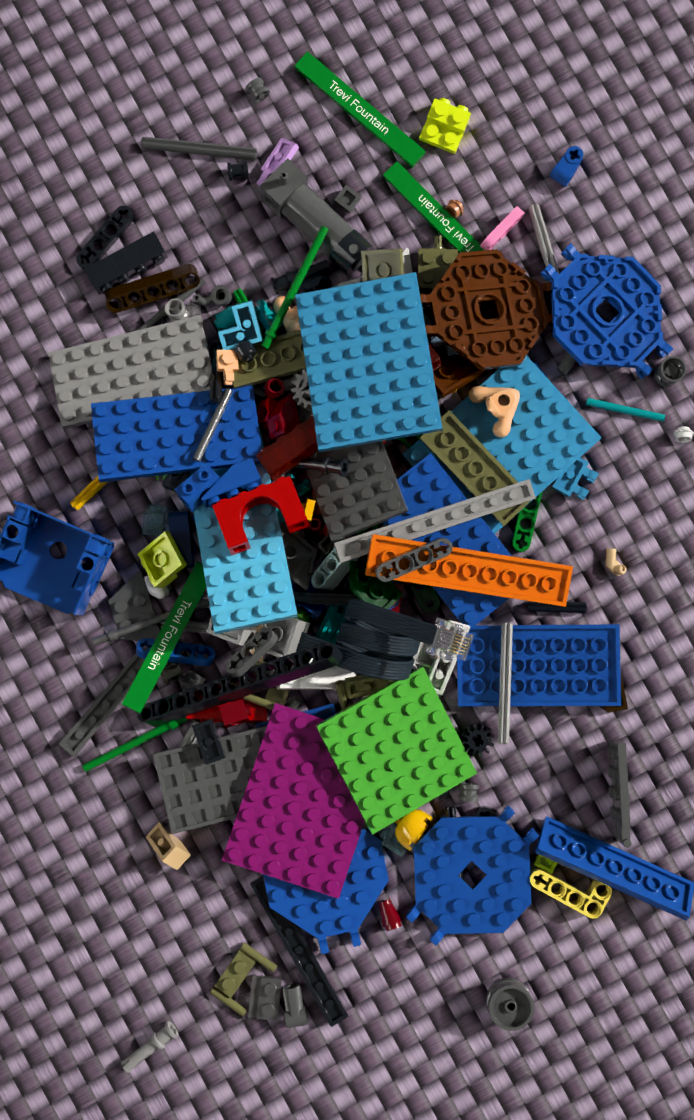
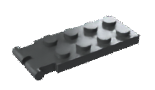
M609 740L610 745H607V756L610 757L611 765L608 766V776L612 780V786H609V796L613 798V806H610V816L615 821V839L624 847L629 848L632 843L630 840L631 824L626 743L619 740Z

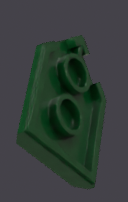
M349 561L350 590L359 600L389 609L403 595L392 581L383 582L377 577L366 576L365 563Z

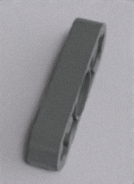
M268 627L260 629L227 661L226 671L233 677H241L277 642L276 633ZM255 648V653L248 657L249 650Z

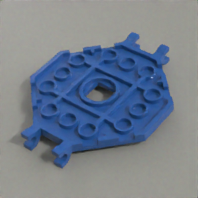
M570 243L561 255L572 262L560 274L557 273L551 264L540 273L544 279L551 281L553 337L581 366L635 368L637 375L643 379L653 371L643 360L654 348H656V352L661 358H664L673 350L663 340V332H661V285L634 257L588 256V254H580L573 244ZM605 299L619 312L609 323L605 322L596 313V308Z
M509 805L497 816L441 817L414 845L416 904L406 913V918L412 923L422 911L434 922L438 928L430 935V941L435 946L442 940L445 934L504 933L531 904L529 845L539 835L538 832L531 828L522 838L506 823L515 814ZM471 861L486 874L474 888H471L459 876Z
M364 828L361 830L339 899L263 874L270 908L316 937L319 942L321 955L329 953L326 939L329 936L350 932L353 947L361 945L358 929L389 881L381 840Z

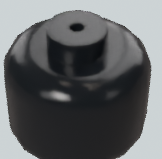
M242 341L234 349L241 362H251L256 355V349L250 341Z

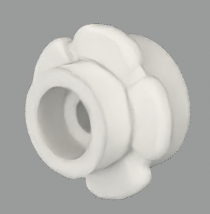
M686 426L679 427L674 433L676 441L679 443L692 441V436L694 435V432Z

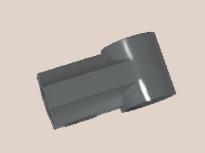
M300 984L284 986L286 1027L293 1028L308 1025Z

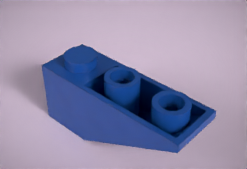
M253 458L236 463L228 469L201 498L205 508H213L212 505L221 499H230L240 492L254 490L262 484Z

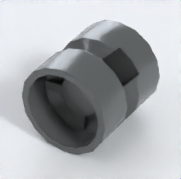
M670 356L664 359L655 368L654 378L656 382L664 387L675 385L686 374L687 368L684 360L677 356Z

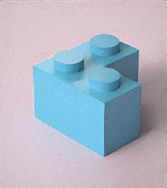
M252 300L233 305L232 310L237 326L218 331L223 350L235 349L238 343L245 340L250 341L252 344L263 341Z

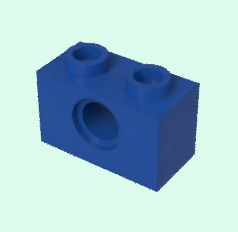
M205 463L180 484L175 491L179 499L193 513L203 504L201 498L220 477Z

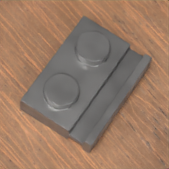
M253 974L248 1018L255 1017L257 1019L277 1021L282 977L256 976Z

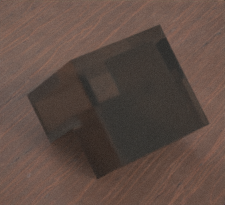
M326 525L312 537L313 541L327 556L335 547L334 543L336 542L331 541Z

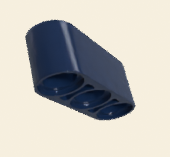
M189 510L168 512L169 532L187 564L184 568H193L194 553Z

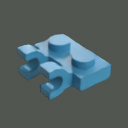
M579 458L556 479L552 489L568 498L573 493L576 497L584 500L589 490L577 485L579 479L583 476L587 481L594 483L599 473L588 469L587 465L589 462Z

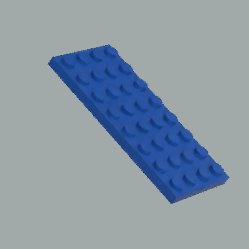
M253 386L237 389L228 388L233 393L200 462H196L192 458L218 403L212 404V401H210V391L91 403L99 482L185 473L188 471L193 472L197 471L205 463L211 469L228 468L250 458H253L255 464L264 463Z
M430 453L397 479L409 512L382 522L385 527L467 500V498ZM482 517L412 539L428 543L442 537L448 539L452 543V547L511 556ZM432 586L459 622L470 626L469 630L509 599L507 597Z
M620 624L513 625L510 706H621ZM477 625L469 630L466 637L469 640L465 639L467 642H464L467 646H462L466 649H461L465 652L460 651L464 655L459 654L457 658L458 706H499L502 625Z

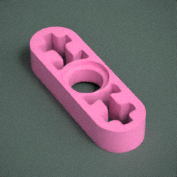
M518 206L515 207L484 239L480 247L483 250H492L520 221L525 213Z

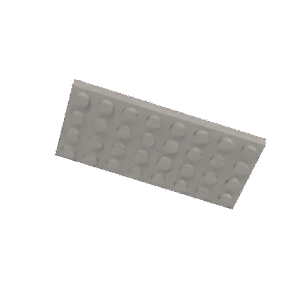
M201 315L48 353L61 427L63 429L92 423L91 403L210 391L211 358Z

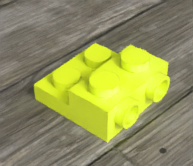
M445 98L434 99L419 140L455 154L470 120L471 113L463 105H458L457 107L450 105V101Z
M164 531L138 553L141 565L145 568L149 580L154 587L165 588L178 577L177 573L187 565L171 533L168 531Z

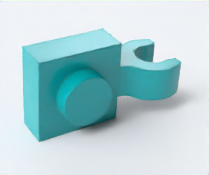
M263 299L258 300L257 304L259 307L254 306L256 315H259L258 320L263 328L269 330L277 313L275 310H270ZM281 323L278 331L284 327L283 323Z

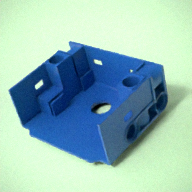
M14 501L13 503L17 504L12 516H7V521L0 534V580L3 581L5 588L63 613L69 614L74 612V615H84L115 543L100 535L90 533L38 511L27 504ZM55 542H63L67 547V554L62 559H55L50 553V548ZM91 561H93L94 565L93 568L90 570L89 564Z

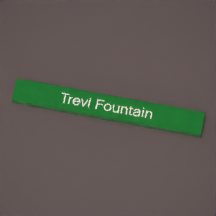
M308 51L296 63L295 69L409 166L413 168L425 155L426 151Z
M398 161L383 174V178L454 249H458V253L484 251L480 244Z
M196 562L122 702L123 706L139 714L145 706L206 589L202 563Z

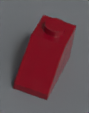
M294 394L280 399L269 415L267 423L271 439H291L302 433L296 403L293 399Z

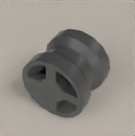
M262 78L253 79L245 87L246 92L251 94V99L255 104L262 102L270 94L269 89L264 87Z
M459 784L461 789L460 801H479V796L477 795L479 784Z

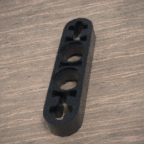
M119 206L78 253L76 261L81 269L84 270V268L101 260L130 226L134 216L129 207ZM121 213H123V214H126V213H127L128 218H127V219H125V218H122V219H121L120 214H121ZM115 219L117 220V222L120 221V224L122 225L121 227H119V225L114 221ZM109 226L117 228V232L112 236L106 233ZM96 241L104 242L103 249L95 250L94 243ZM90 249L94 254H96L95 257L93 256V254L89 252ZM83 257H85V258H88V257H89L90 263L87 264V263L85 262V263L83 264L82 258H83Z

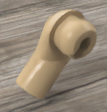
M607 548L606 568L616 576L624 575L626 573V566L621 565L616 560V549Z

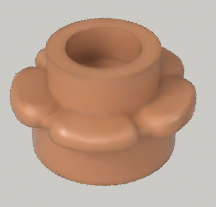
M449 200L445 210L454 219L462 216V203L458 200Z

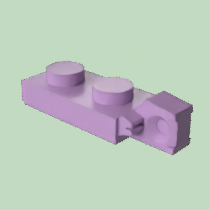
M281 138L261 167V177L256 184L260 187L287 158L291 160L299 148L298 145Z

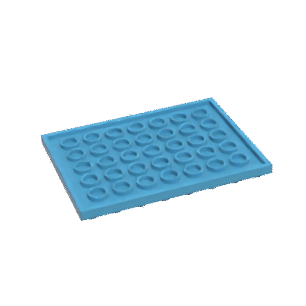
M416 272L295 295L319 452L443 431Z
M527 355L519 366L499 368L480 385L483 387L514 388L519 391V403L507 436L500 438L494 435L492 429L499 418H496L491 412L487 411L486 400L480 403H473L468 396L451 411L518 482L530 479L535 497L601 439V436ZM420 439L402 454L403 458L413 467L431 453L467 499L474 497ZM491 514L481 516L494 534L503 527Z

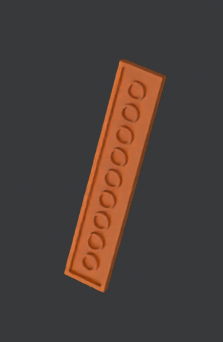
M372 534L365 575L376 577L375 568L378 564L427 542ZM432 545L429 546L433 552V557L436 556L435 551L441 550L445 552V547H447L446 545H440V547L433 549ZM453 547L452 552L448 556L393 580L566 607L573 566ZM424 549L419 551L418 559L420 561L427 560L429 557L428 551ZM402 558L398 565L400 569L404 570L409 567L410 562L407 558ZM394 562L391 563L393 567L390 569L382 567L380 575L387 577L388 572L394 570L395 574L398 573Z

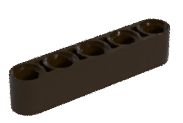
M185 264L110 288L105 292L106 308L112 313H118L194 289L200 283L198 270L192 264ZM187 275H194L192 278H186ZM168 281H175L173 284H167ZM149 287H156L154 290H148ZM137 293L135 296H130L129 294ZM118 299L117 302H111L110 300Z

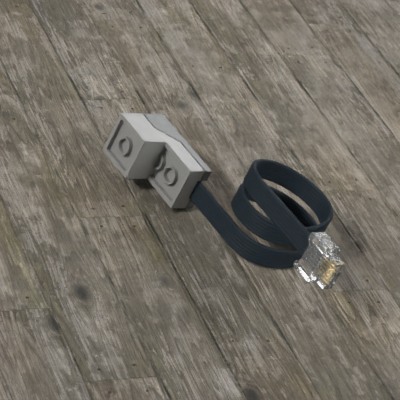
M349 599L344 618L350 623H341L336 641L344 647L333 645L340 649L343 654V659L337 665L338 667L372 678L400 681L410 677L415 662L412 656L417 654L420 642L431 645L426 649V653L449 661H452L453 657L466 661L474 635L462 631V625L441 618H437L436 625L362 600ZM211 617L206 633L243 646L255 635L258 625L215 634ZM297 618L263 624V628L268 627L277 635V642L267 653L278 658L327 641L305 634L308 632L310 623Z

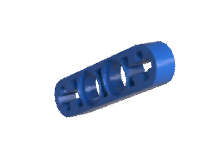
M140 639L136 645V654L140 658L146 659L156 639ZM178 642L168 662L210 666L214 662L215 651L209 646ZM144 646H147L148 649H147V650H143V647H144ZM183 650H187L191 653V655L188 657H184L180 654V652Z

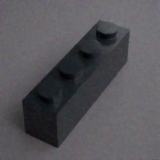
M153 231L84 268L97 293L105 294L110 288L129 282L131 277L144 274L151 266L161 265L168 256Z

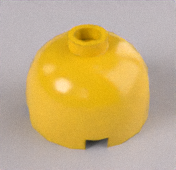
M416 809L394 822L397 824L395 828L397 841L410 851L412 847L409 845L418 842L428 827L425 822L427 819L431 821L433 817L420 809Z

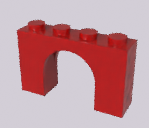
M290 476L277 478L270 484H261L254 490L240 492L235 497L221 499L212 505L231 556L251 549L243 528V520L246 513L256 505L269 504L279 509L289 533L309 527L308 519Z

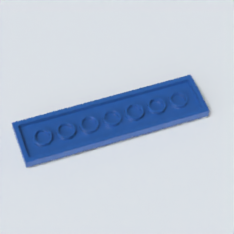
M546 816L544 818L535 853L685 921L690 917L694 882Z

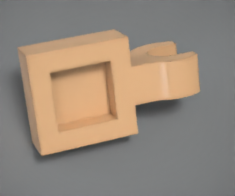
M217 350V372H223L224 385H232V382H234V372L238 371V357L234 350Z

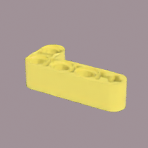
M539 867L530 868V883L534 888L589 918H598L611 897L612 888L597 880H593L587 891L584 892ZM540 875L546 881L545 884L539 879L535 880L534 876ZM554 883H559L560 889L552 892L551 886ZM605 885L604 892L597 893V887ZM572 893H578L576 901H569V896ZM590 903H596L593 911H587V906Z

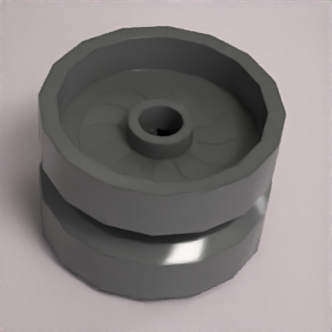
M503 977L496 980L489 987L486 994V1005L493 1022L499 1028L507 1031H517L524 1028L531 1021L534 1014V1002L527 987L520 980L512 977Z

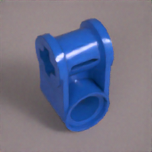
M578 146L570 147L556 164L549 177L566 187L583 159L582 149Z

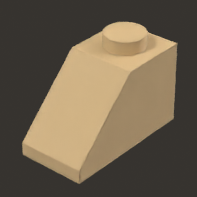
M160 822L146 836L161 861L176 870L191 856L184 844Z

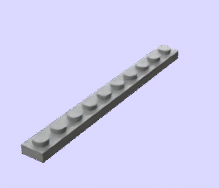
M530 479L336 542L334 546L339 561L342 563L368 554L372 534L412 540L536 499Z

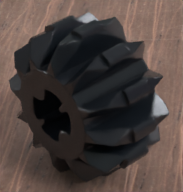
M474 722L472 723V730L465 726L464 728L468 734L461 733L460 736L466 738V740L461 741L463 745L468 744L465 747L466 752L471 749L470 755L473 757L476 751L479 757L483 756L482 750L489 753L490 751L486 746H494V743L488 741L494 738L493 734L487 735L491 729L487 727L483 730V723L479 724L478 729ZM478 734L482 741L481 743L477 742L478 745H475L472 738L473 736L477 737L476 735Z

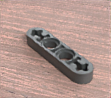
M442 537L381 562L375 568V575L383 582L391 581L448 556L452 552V543ZM440 542L447 544L445 552L441 550L435 551L436 556L433 557V552L429 546L432 545V548L436 549L440 547ZM427 550L429 553L428 559L420 561L418 559L419 551ZM407 558L410 562L409 567L404 570L400 569L398 565L400 559ZM394 562L398 573L395 574V571L391 570L388 572L387 577L380 575L382 567L390 569L393 567L391 563Z

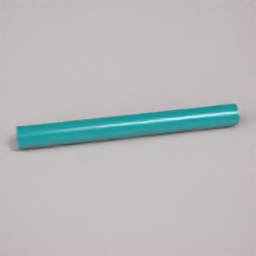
M587 398L585 403L586 406L664 422L665 414Z

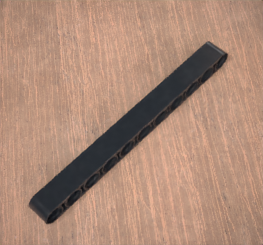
M324 642L251 667L241 677L228 675L147 703L141 713H137V717L141 722L157 727L337 666L342 661L343 654L333 644Z

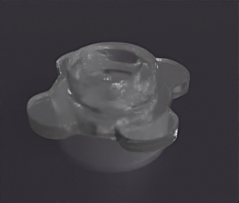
M191 299L190 303L185 305L188 318L201 315L199 304H196Z

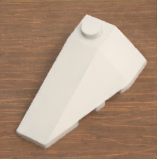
M334 666L278 685L277 690H336V681H345V678L357 676V673Z

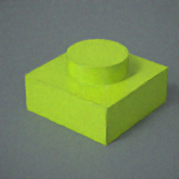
M537 854L533 865L552 874L557 862Z

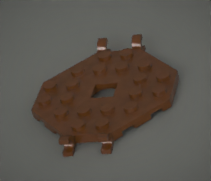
M497 249L461 252L432 292L427 295L420 294L422 307L430 306L433 326H425L427 338L432 336L438 337L480 370L519 366L540 337L544 328L548 324L553 325L552 313L548 314L544 297L552 294L551 282L541 284L536 279H531L525 274L526 271L514 262L510 263ZM495 301L499 318L484 319L481 316L478 302Z

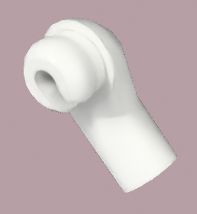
M144 576V581L150 595L158 599H163L169 595L168 587H154L149 580V576Z

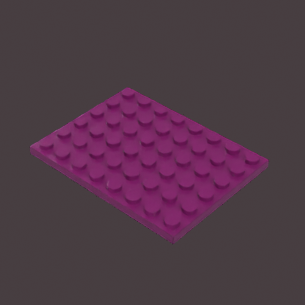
M275 703L222 861L339 899L360 837L364 819L315 726L326 719Z

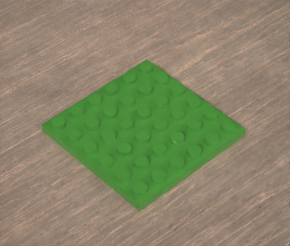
M422 666L411 671L408 679L394 681L315 725L371 834L380 831L477 774Z

